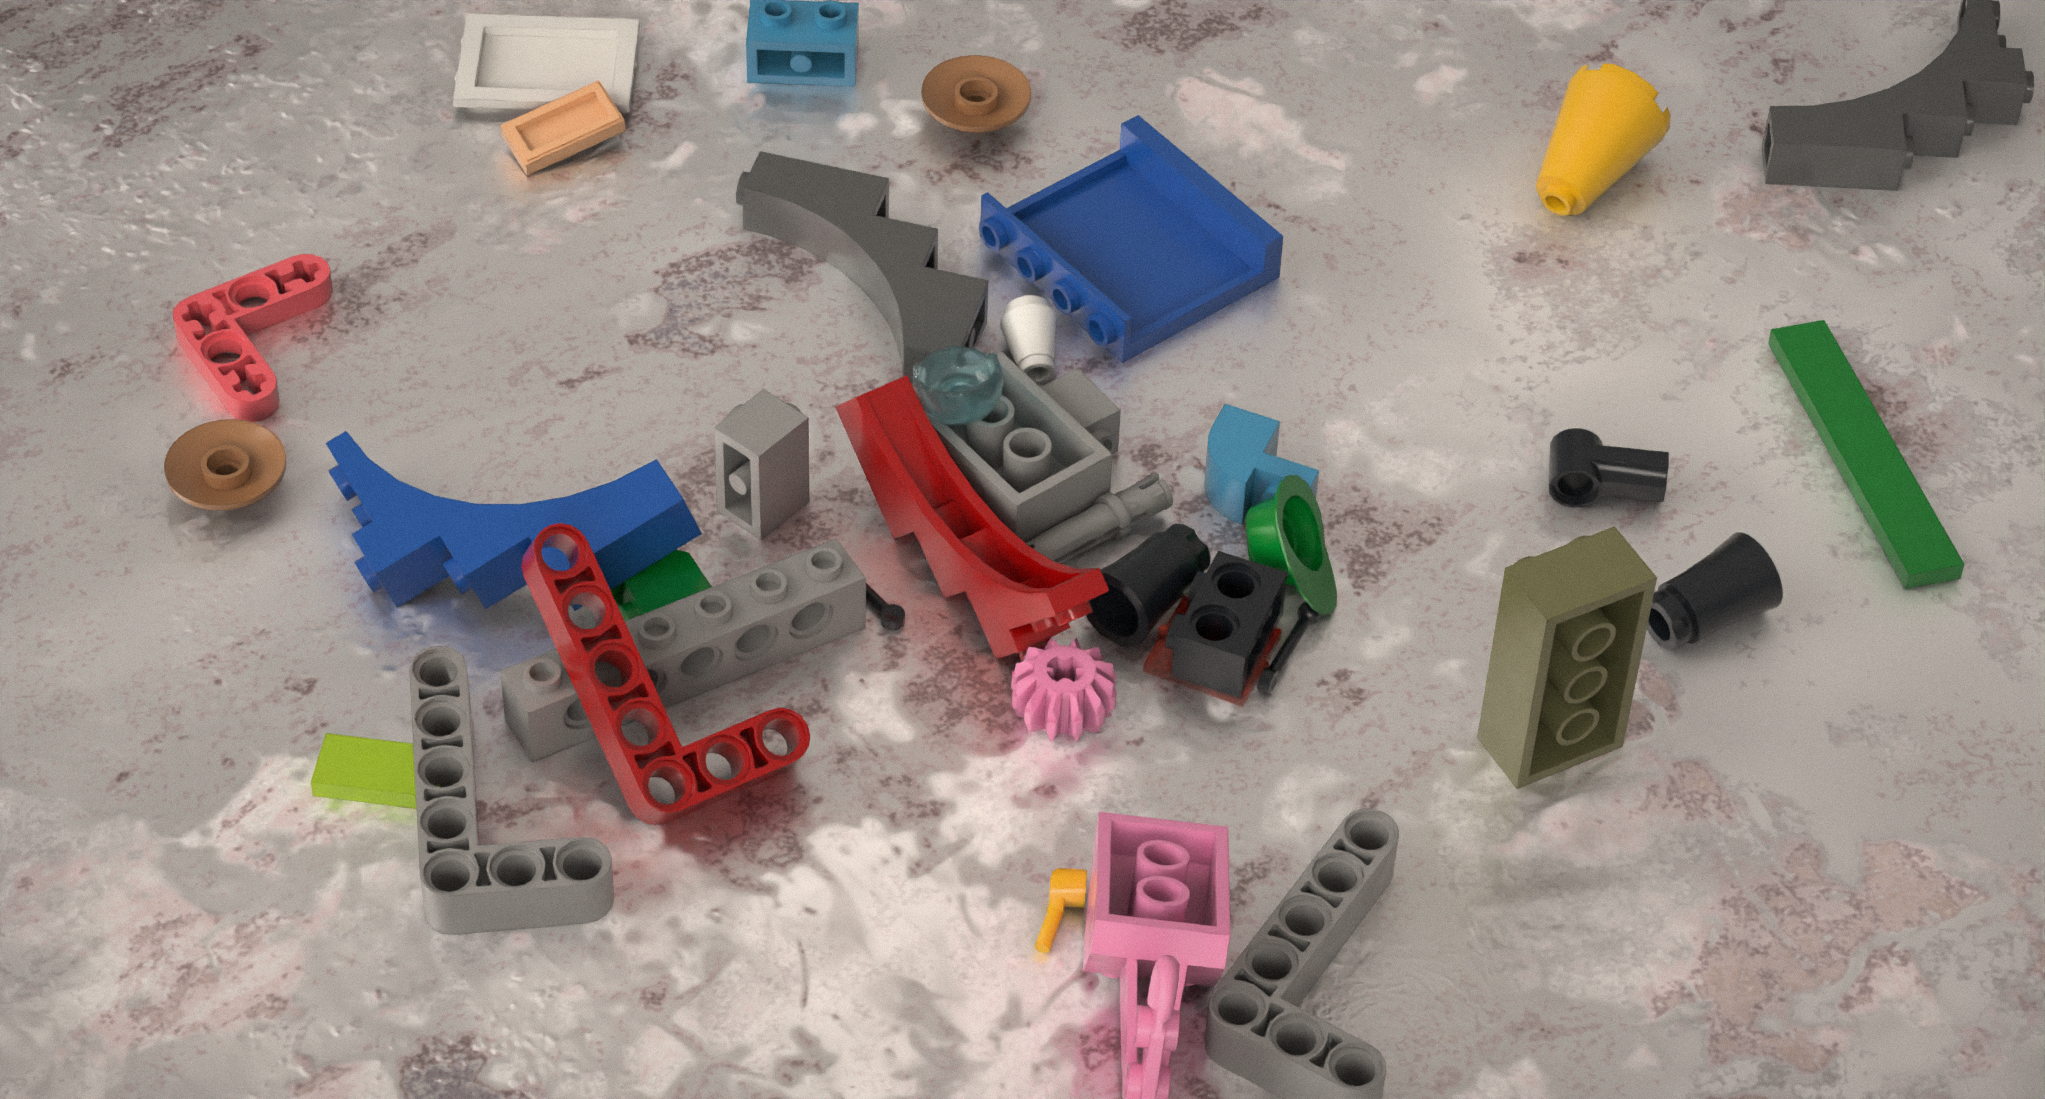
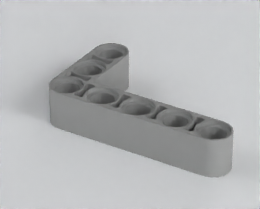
M433 646L417 653L411 661L409 675L419 869L424 914L427 923L434 930L443 934L456 935L583 924L598 921L607 915L614 902L613 869L610 851L602 842L593 838L574 837L479 845L467 664L465 658L457 650L448 646Z
M1359 809L1345 817L1212 991L1208 1000L1205 1050L1210 1059L1219 1066L1282 1099H1382L1386 1076V1061L1381 1052L1367 1042L1300 1009L1299 1005L1392 880L1399 830L1398 825L1391 816L1376 809Z

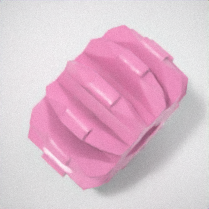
M1050 637L1045 650L1028 647L1023 662L1016 663L1015 670L1012 673V706L1015 709V716L1024 718L1028 733L1045 729L1050 742L1059 734H1068L1077 743L1081 734H1083V730L1099 733L1105 718L1112 716V710L1116 706V674L1113 671V664L1103 661L1099 647L1081 650L1077 637L1069 646H1060Z

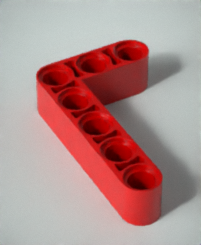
M563 523L549 525L540 531L523 555L521 568L524 579L627 805L636 818L651 825L671 822L780 775L805 754L810 742L808 725L801 715L786 708L768 710L682 747L588 540L580 530L572 525ZM553 547L564 552L569 561V570L557 571L547 566L542 557V548ZM578 604L590 609L595 618V628L584 629L575 625L569 617V605ZM607 662L614 665L621 674V686L614 688L601 683L596 676L595 663ZM631 719L641 723L647 730L648 744L638 746L627 741L621 728L622 720ZM763 730H775L783 736L787 745L786 755H775L766 748L762 738ZM707 754H719L728 761L731 768L730 779H718L709 772L706 765ZM649 778H663L670 783L675 794L673 804H662L652 797L648 787Z

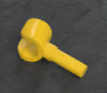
M1057 868L1052 872L1049 904L1046 909L1047 914L1034 945L1035 949L1039 952L1048 953L1063 918L1064 907L1085 908L1087 870Z

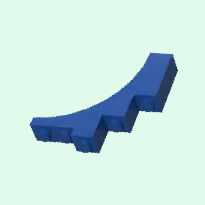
M347 431L326 443L338 465L328 470L347 501L355 496H358L361 501L360 505L351 509L362 526L361 529L352 533V536L364 556L354 563L372 592L375 593L384 587L397 608L450 576L461 595L473 589L486 610L527 585L521 568L523 555L540 531L552 524L563 523L572 525L583 533L589 542L610 590L702 534L685 500L657 459L615 481L567 497L524 504H475L435 496L399 481L370 460ZM553 547L542 548V557L547 566L557 571L569 570V561L564 552ZM578 604L571 605L574 611L583 607V605Z

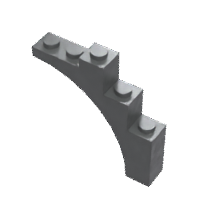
M1962 0L1957 17V33L1944 52L1919 73L1888 89L1852 100L1826 104L1770 106L1761 147L1765 184L1897 191L1902 169L1911 168L1914 155L1958 158L1963 136H1971L1974 123L2017 125L2023 103L2029 104L2032 100L2034 75L2032 71L2025 70L2022 48H2006L2005 35H1998L2000 2L1998 0Z

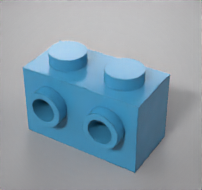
M750 0L746 36L747 83L855 87L859 46V3L831 0L823 2Z

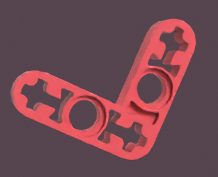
M313 254L292 256L189 296L180 301L174 308L173 322L179 345L228 413L235 419L250 422L265 420L276 412L280 402L276 376L247 336L319 308L327 303L332 297L333 291L328 262L322 257ZM252 297H261L268 300L262 306L246 308L239 305L241 301ZM199 322L205 327L211 326V333L205 336V330ZM225 352H233L240 355L239 359L226 364L212 361L214 356ZM247 380V386L253 395L248 390H241V383Z

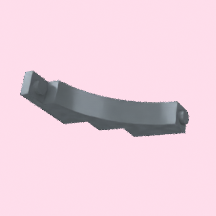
M760 151L751 171L742 172L736 189V203L743 205V229L768 235L798 246L820 257L858 285L877 306L888 323L898 347L902 364V375L908 376L916 395L967 370L987 324L989 280L937 269L938 229L889 218V178Z

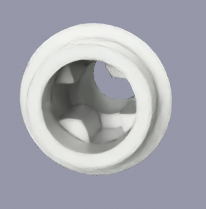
M1027 295L1013 299L1005 306L1004 315L1000 321L1003 335L1016 365L1036 384L1048 382L1055 375L1057 314L1042 297Z

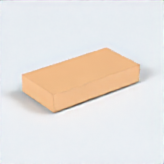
M599 80L500 125L502 137L527 176L626 131L623 116Z

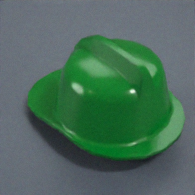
M1287 475L1279 483L1275 496L1260 502L1247 511L1245 519L1250 561L1287 572L1286 585H1295L1307 604L1319 614H1331L1337 604V589L1325 545L1321 511L1316 497L1307 482L1298 475Z

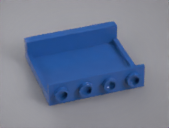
M1139 115L1121 123L1120 150L1006 208L988 192L981 195L979 233L986 247L1000 254L1017 270L1023 280L1035 285L1052 300L1058 311L1064 315H1069L1088 332L1091 339L1098 346L1105 347L1122 363L1269 284L1280 276L1283 235Z

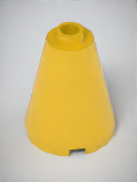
M1603 63L1599 70H1587L1589 66L1587 64L1581 66L1570 79L1536 182V190L1542 204L1552 213L1563 216L1583 213L1653 150L1670 129L1671 115L1668 107L1662 113L1654 101L1659 93L1650 83L1636 73L1608 63Z

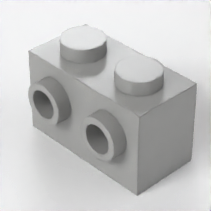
M763 389L745 404L734 407L727 417L714 427L717 512L759 540L765 538L810 502L809 417L804 415L795 405L785 403Z

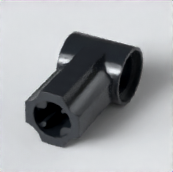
M1581 428L1561 431L1553 437L1550 443L1549 494L1554 501L1571 508L1591 505L1600 496L1663 502L1667 486L1669 452L1603 446L1598 435Z

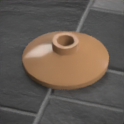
M968 55L949 59L934 67L923 80L921 97L926 111L941 124L960 131L989 132L1015 123L1026 113L1031 101V87L1026 76L1012 64L994 57Z
M225 419L201 424L181 435L167 452L164 472L169 488L182 501L201 509L224 511L249 506L268 496L282 481L287 463L281 441L269 429L250 421Z

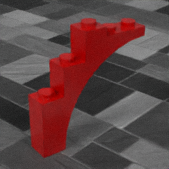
M907 375L835 407L893 539L913 532L917 542L922 547L943 597L946 598L965 592L996 659L1017 653L1020 661L1023 662L1028 647L1045 650L1050 637L1070 629L1069 622L1093 611L1089 600L1109 591L1099 567L1076 569L1054 562L1028 546L1000 521L975 492L949 455L929 421Z

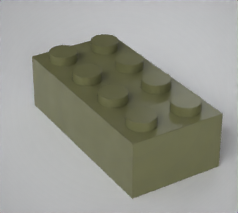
M1615 526L1590 536H1580L1564 546L1535 557H1524L1513 565L1505 567L1477 738L1516 789L1623 747L1657 577Z

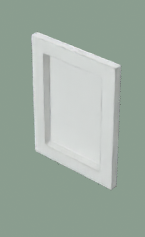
M467 13L464 34L461 39L462 46L458 71L455 75L454 107L534 110L599 80L619 112L630 113L634 71L637 68L636 54L640 29L639 19Z

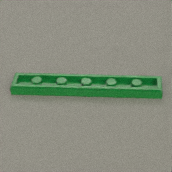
M1825 320L1771 329L1768 344L1904 588L1909 589L1961 579L1965 565Z

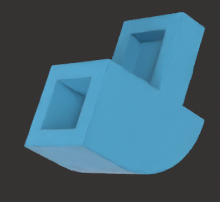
M1224 404L1208 435L1204 488L1212 506L1227 519L1242 525L1247 511L1260 502L1275 496L1279 483L1287 475H1298L1306 481L1316 497L1319 470L1277 457L1280 421Z

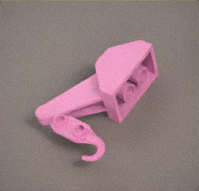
M1107 812L1098 813L1084 934L1083 971L1101 973L1106 977L1120 980L1122 1099H1168L1171 1077L1169 1062L1171 1051H1176L1178 1042L1179 1009L1184 986L1194 984L1215 987L1225 970L1230 941L1228 827ZM1137 978L1151 979L1147 998L1149 1006L1138 1005L1137 1007ZM1137 1047L1144 1048L1141 1063H1137Z

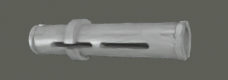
M1151 473L1123 491L1121 490L1115 494L1112 492L1102 494L1095 499V505L1025 543L1052 561L1065 564L1111 538L1120 540L1128 536L1132 532L1131 527L1152 515L1154 516L1170 508L1173 505L1172 493L1163 478L1159 480V474Z

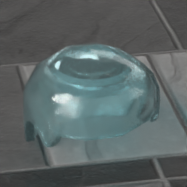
M952 345L930 353L920 364L913 366V388L925 413L938 423L964 426L980 422L994 411L1001 399L1004 382L1000 362L995 353L986 355L975 348Z

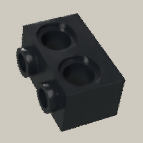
M1218 551L1207 573L1198 571L1195 575L1188 595L1187 605L1189 608L1185 615L1176 613L1170 624L1165 646L1173 650L1171 676L1241 698L1283 615L1287 572Z

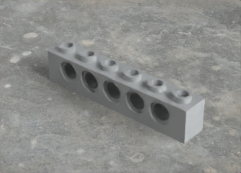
M835 538L627 620L625 623L661 702L666 709L866 628V577L838 539ZM557 649L500 671L505 721L531 762L596 737ZM607 662L595 663L596 676L601 683L614 688L621 686V674L614 665ZM622 720V726L634 722L636 720Z

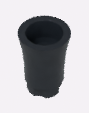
M1175 523L1164 532L1152 534L1134 550L1114 563L1100 569L1109 591L1089 600L1093 611L1086 615L1087 619L1098 633L1119 646L1135 647L1140 645L1166 612L1190 591L1197 572H1204L1209 568L1211 556L1208 546L1198 538L1194 529L1184 524Z
M1742 532L1734 533L1705 558L1658 587V591L1654 592L1647 625L1649 634L1659 646H1666L1671 651H1674L1686 643L1694 644L1715 631L1746 617L1777 608L1782 602L1783 589L1775 564L1766 550L1754 538Z

